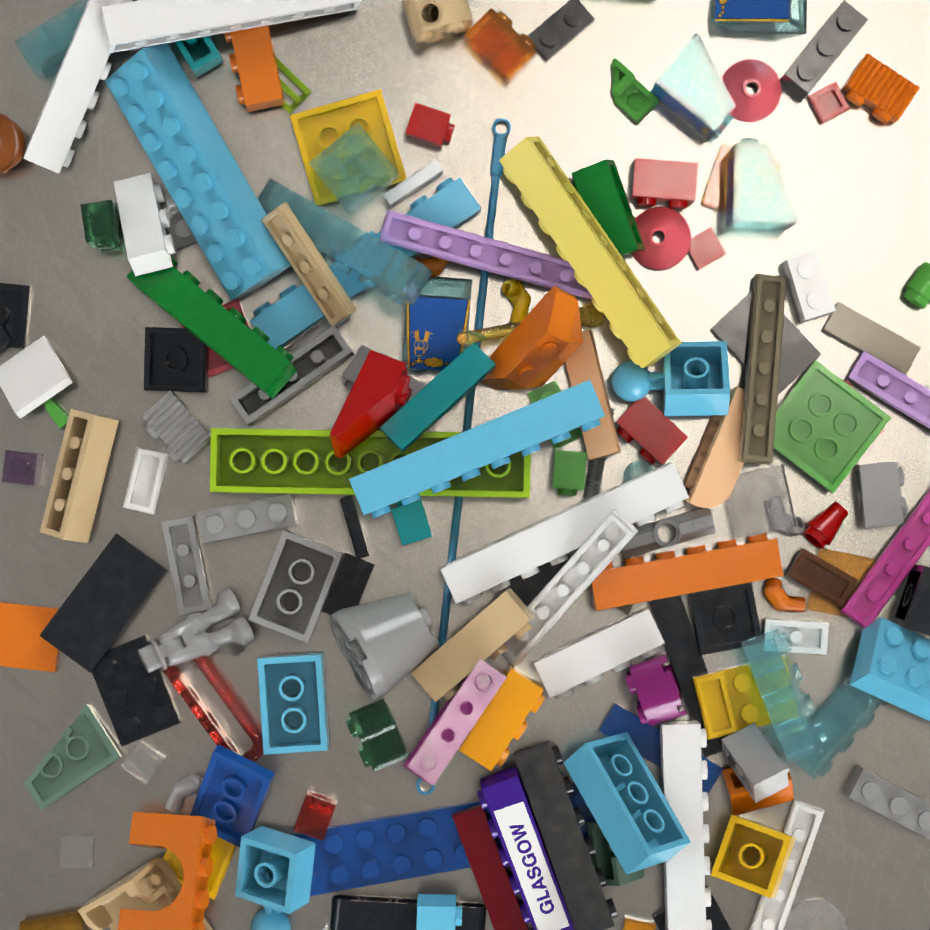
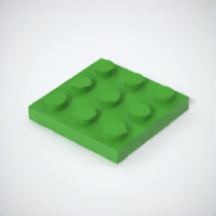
M814 360L777 408L774 449L828 491L834 493L892 417L820 362Z

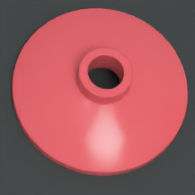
M745 59L738 61L725 71L720 80V102L725 111L737 120L743 122L763 120L777 108L782 93L780 79L771 66L760 60ZM747 84H755L757 92L755 94L748 93L746 90Z
M653 207L645 210L635 218L645 247L644 250L633 253V256L639 263L650 269L664 270L676 266L685 258L691 245V231L687 221L680 213L667 207ZM658 231L663 232L665 235L661 243L653 241V235Z

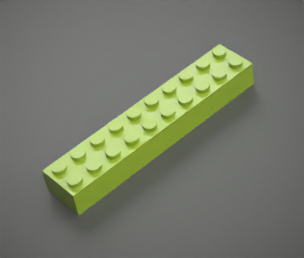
M211 428L210 492L355 495L349 481L350 478L462 432H425L402 453L382 431H376L340 459L335 457L330 438L331 430ZM520 451L509 456L511 462L495 469L492 468L491 464L479 468L481 475L464 482L462 477L459 476L450 480L451 487L433 494L430 488L419 494L420 496L530 498L531 454L523 457Z

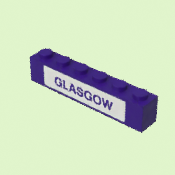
M516 766L481 778V790L477 791V795L482 809L489 808L492 819L487 820L493 838L499 837L503 847L499 848L498 851L504 867L510 865L513 876L509 877L514 894H521L524 904L520 905V910L525 923L531 922L534 930H575Z

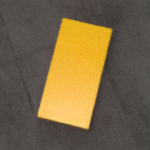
M724 670L692 677L707 739L710 740L737 732L738 727Z

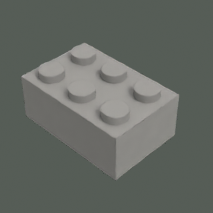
M283 530L248 620L308 643L311 640L345 552L291 531Z

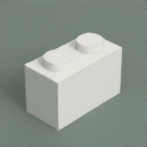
M817 250L794 256L781 262L799 322L836 311Z

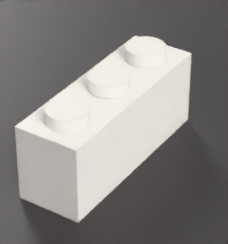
M151 173L115 181L114 188L127 258L135 276L173 267L170 254L176 252L171 234L166 235L165 228L170 227V221L166 209H161L160 203L165 202L161 183L155 184Z

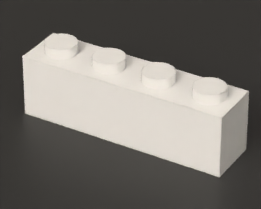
M645 607L534 660L533 663L549 697L556 696L559 700L574 693V686L585 682L586 686L602 680V673L612 668L615 672H619L631 666L630 660L639 655H642L643 659L657 654L661 651L659 646L665 644L649 609Z

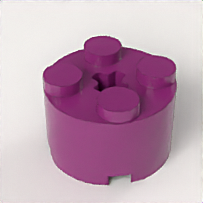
M666 654L630 666V672L626 673L627 676L625 678L631 695L637 693L639 698L636 709L642 725L649 723L650 727L687 715L685 706L679 708L682 705L680 700L682 694L671 664L664 666V663L668 662Z

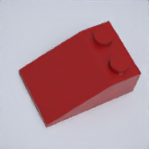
M370 349L330 432L335 457L342 459L380 429L385 422L399 411L401 405L405 406L409 401L412 389L409 387L410 377L407 373L406 363Z

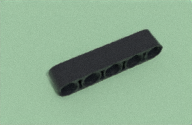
M356 895L332 896L331 930H416L417 899ZM456 901V906H462V926H455V930H485V904Z

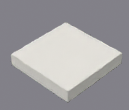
M42 336L0 365V387L15 414L20 419L73 383L51 343L45 336Z

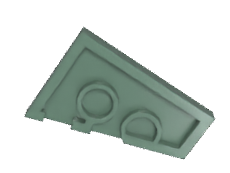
M86 704L79 712V716L65 730L58 743L50 753H47L24 783L40 810L46 809L123 757L90 704Z

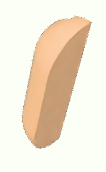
M734 387L730 390L731 397L728 415L711 416L686 477L684 486L689 488V498L685 500L697 507L712 508L727 500L743 467L744 462H738L744 389L740 387Z

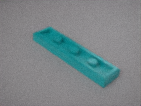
M473 342L408 401L405 406L380 427V430L403 453L494 370L496 364Z

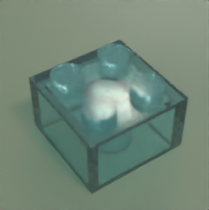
M359 123L308 162L312 171L350 217L400 178L399 172Z

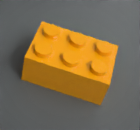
M509 664L503 674L507 678L459 747V751L490 771L493 770L495 765L498 767L503 765L510 754L509 743L513 738L517 741L519 740L528 725L525 718L530 711L536 713L545 699L542 693L544 691L542 684Z

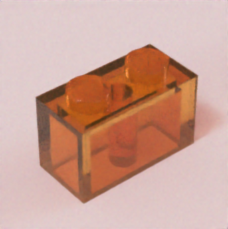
M490 8L464 34V41L497 74L510 84L535 59L536 51L534 48L536 45L525 33L519 35L511 27L513 22L504 12L500 10L496 13Z

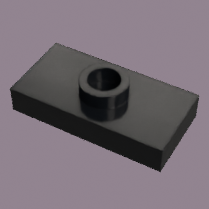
M345 553L322 612L332 615L341 609L359 605L375 564Z

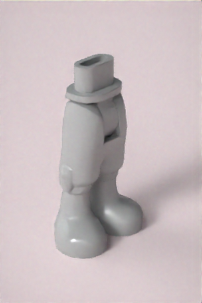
M227 588L221 591L217 596L214 607L204 613L189 614L185 620L167 629L155 640H149V645L139 649L138 654L147 672L150 673L160 667L164 671L167 669V666L181 664L201 656H210L223 644L235 642L241 645H248L254 642L252 629L243 616L215 632H206L209 627L240 614V606L232 590Z

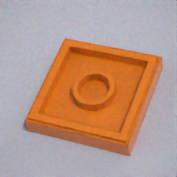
M0 602V666L57 672L59 650L39 635L59 608Z

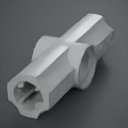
M699 508L637 526L635 528L638 532L624 546L622 552L626 559L716 533L710 509ZM669 523L675 529V536L670 541H662L658 536V529L661 525Z

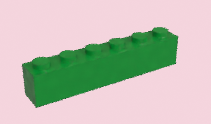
M172 257L173 267L135 276L133 269L130 271L126 278L138 290L271 399L278 394L296 373L297 369L291 363L294 357L280 345L274 349L267 343L270 338L256 326L251 330L244 324L247 319L233 307L228 311L221 306L223 299L211 289H208L205 293L198 287L201 282L189 271L186 270L183 274L175 268L178 263Z

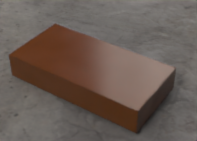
M801 548L786 576L840 607H843L858 581L856 578L804 548Z

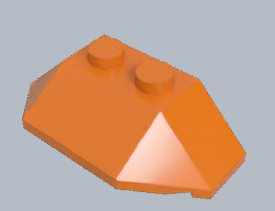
M553 286L492 353L489 358L496 364V368L480 382L496 390L543 386L583 343L577 298Z

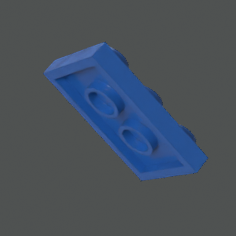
M218 744L212 753L190 816H203L216 820L217 836L240 848L241 836L254 830L275 773Z

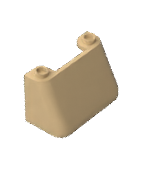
M157 857L86 902L78 909V912L85 924L93 930H103L108 926L111 930H118L120 909L161 910L169 906L176 899L182 885L167 861ZM204 917L205 930H213Z

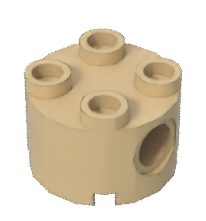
M402 0L412 37L416 39L417 43L426 42L427 44L436 42L444 38V32H454L457 34L473 28L471 24L473 18L467 0Z

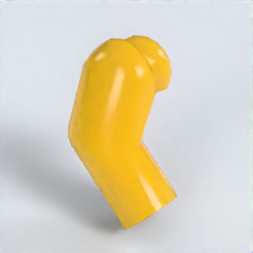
M507 279L503 282L501 290L513 305L510 322L520 324L528 315L531 296L520 281Z

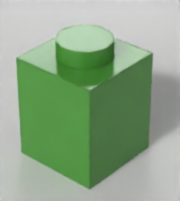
M554 450L551 488H558V495L577 496V490H584L587 452Z

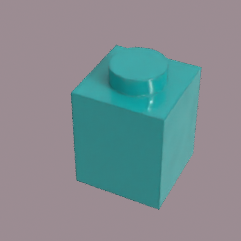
M422 500L403 506L401 501L396 502L397 508L391 509L402 546L433 537Z

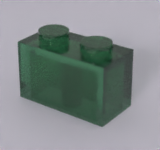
M113 200L80 204L86 243L96 250H100L101 253L120 251L119 246L125 245L118 204Z

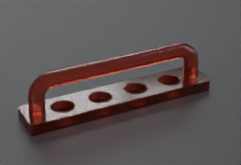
M206 656L193 660L253 742L252 748L243 755L177 665L167 666V669L163 671L217 746L219 744L253 762L263 755L261 731Z

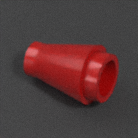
M834 502L829 508L806 524V530L803 534L810 543L819 549H823L825 545L832 543L841 524L849 513L841 504Z

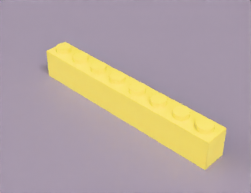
M539 136L526 137L499 160L504 167V175L511 183L518 187L522 193L521 199L523 203L535 212L539 218L538 224L540 228L555 241L558 254L562 259L568 261L574 269L575 279L580 285L586 287L592 295L593 305L599 312L605 314L610 322L609 327L612 333L617 338L622 339L628 348L627 353L630 359L636 365H640L641 368L652 366L682 344Z

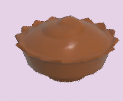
M0 113L1 174L2 172L6 173L21 161L25 150V137L21 127L16 122L11 120L8 115Z

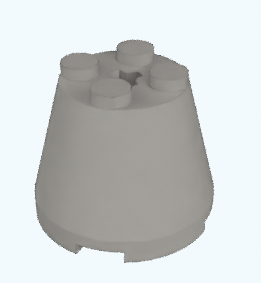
M411 592L344 608L332 614V618L329 619L332 632L342 655L346 656L349 665L355 672V679L371 700L386 695L434 650L440 648L436 636L427 627L432 624L429 614L424 607L418 609L417 601Z

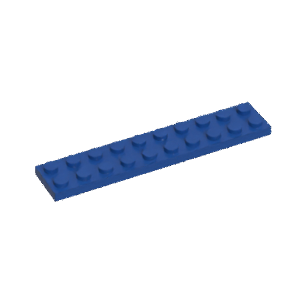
M571 783L574 794L570 795L569 798L573 808L579 806L585 825L580 826L583 837L587 838L589 837L587 822L593 821L595 818L587 807L576 784ZM476 800L289 834L316 843L310 896L471 868L452 815L453 813L479 805L480 801ZM486 808L485 811L488 819H492L489 808ZM496 837L499 848L503 847L500 838Z

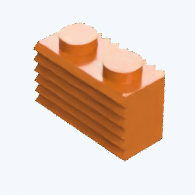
M866 53L846 81L842 90L847 92L845 97L857 106L865 104L874 110L872 115L877 120L888 124L889 121L894 124L900 119L919 90V87Z

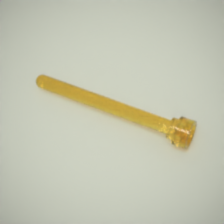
M592 302L585 303L583 307L579 308L582 326L593 328L603 325L604 314L599 312ZM522 321L460 332L456 336V341L460 345L508 337Z

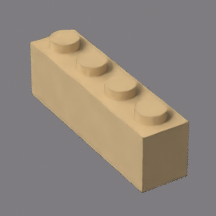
M70 409L40 533L62 540L88 543L119 420Z
M509 588L411 672V675L435 703L441 697L448 701L460 689L458 683L466 676L468 677L479 659L484 661L491 656L495 660L508 649V646L505 644L507 640L513 635L519 639L532 628L528 622L535 616L514 591Z

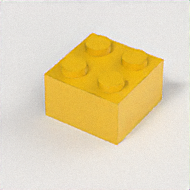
M731 814L710 875L763 896L776 898L796 837Z

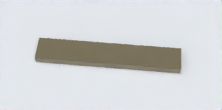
M756 273L753 278L738 462L771 465L773 461L787 277Z

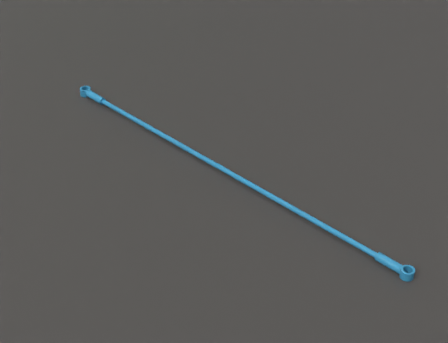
M505 118L496 119L492 126L495 136L490 171L492 182L485 237L493 239L500 176H503L504 168L499 160L505 155L507 137L511 132V123ZM497 124H506L508 130L505 133H498L496 131ZM481 270L473 342L479 348L481 346L489 272ZM476 386L467 393L463 432L471 429ZM455 496L447 563L456 560L463 497ZM446 581L438 639L440 647L446 643L452 596ZM433 699L431 700L429 726L438 714L439 700L436 703ZM418 778L416 782L417 791L422 795L431 794L435 789V784L429 790H423L419 785L422 779Z

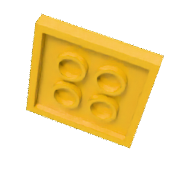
M381 89L290 115L317 208L391 187L407 179Z

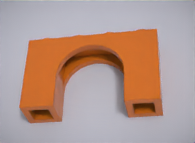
M133 812L129 844L139 847L171 850L181 862L183 884L176 899L169 906L161 910L120 909L118 930H205L203 920L205 909L209 904L207 887L208 879L213 871L211 854L212 846L217 839L216 820L203 816Z

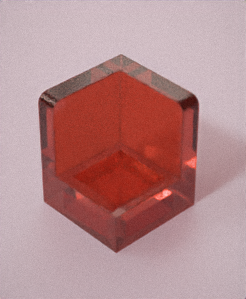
M308 790L293 830L323 840L338 800Z

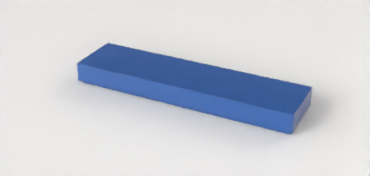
M614 702L598 730L609 737L628 732L640 755L661 768L660 730L654 726L650 727L649 723L642 725L638 716ZM701 755L702 760L707 761L708 769L707 780H702V792L709 794L723 768Z

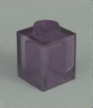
M6 450L2 482L41 485L44 454Z

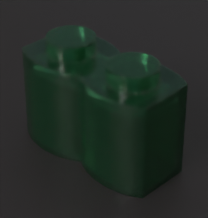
M385 697L349 712L351 719L347 720L346 724L352 737H359L363 748L359 750V754L365 767L371 766L375 772L409 757L410 754Z

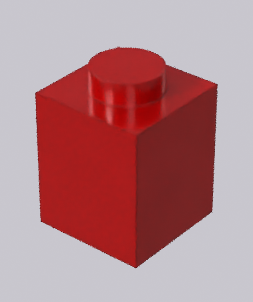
M415 102L405 132L406 138L442 149L444 141L450 143L454 133L455 124L451 123L452 114Z

